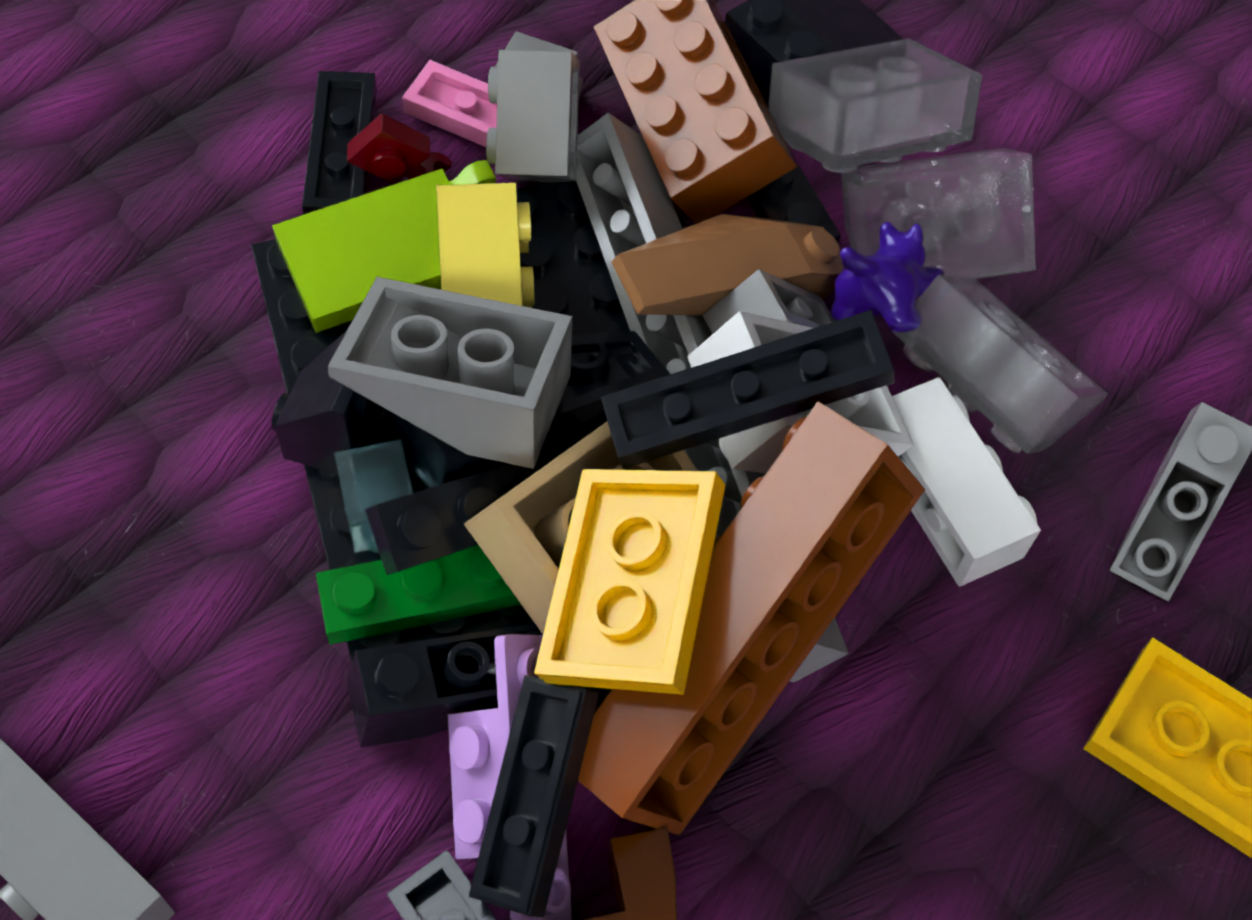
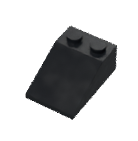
M747 0L728 11L725 17V23L765 103L790 127L910 52L911 48L908 42L861 0Z

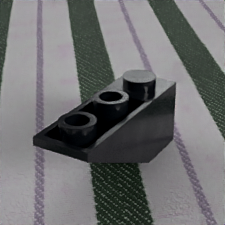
M534 623L355 650L348 680V689L360 748L426 737L448 729V714L498 708L495 638L506 634H543Z

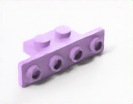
M506 634L497 636L494 640L498 708L448 714L455 859L479 857L524 675L539 678L534 674L543 635ZM566 830L545 916L530 917L510 910L511 920H572Z

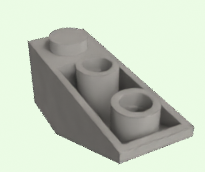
M1203 402L1189 412L1159 467L1109 569L1110 572L1169 602L1252 451V426Z

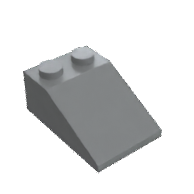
M376 277L328 365V374L330 378L467 455L534 469L571 376L572 316Z

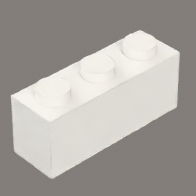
M940 377L892 396L914 445L900 455L899 458L926 489L911 511L959 587L1023 559L1041 531L1037 525L1036 514L1031 504L1024 497L1017 495L1004 475L1000 458L995 450L989 445H984L970 424L969 414L964 403L957 396L951 395Z

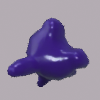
M890 222L883 223L880 227L879 250L874 255L865 256L850 247H845L840 251L844 269L835 279V301L830 312L834 321L871 310L874 317L880 316L884 318L891 331L909 332L921 326V312L916 308V298L932 294L941 288L945 275L943 270L937 267L923 266L926 251L922 243L923 233L920 225L914 224L907 232H900Z

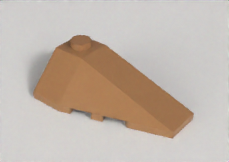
M720 214L622 252L611 262L636 313L644 315L702 316L758 269L821 296L822 300H824L835 290V279L844 269L839 255V245L824 227L762 217Z

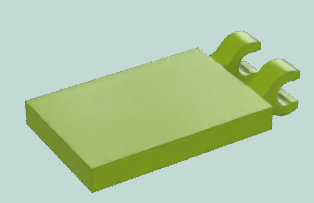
M481 160L471 163L451 181H448L443 169H439L272 225L276 242L315 332L317 333L353 320L376 277L441 289L436 185L496 183V177L488 161Z

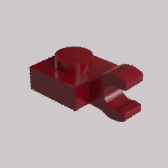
M383 113L347 143L348 163L393 184H397L405 176L412 179L439 169H443L445 173L452 167V161L439 152L430 151L429 136Z

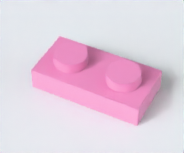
M432 60L428 61L402 97L403 113L486 147L488 129L496 128L497 104L490 103L488 83Z

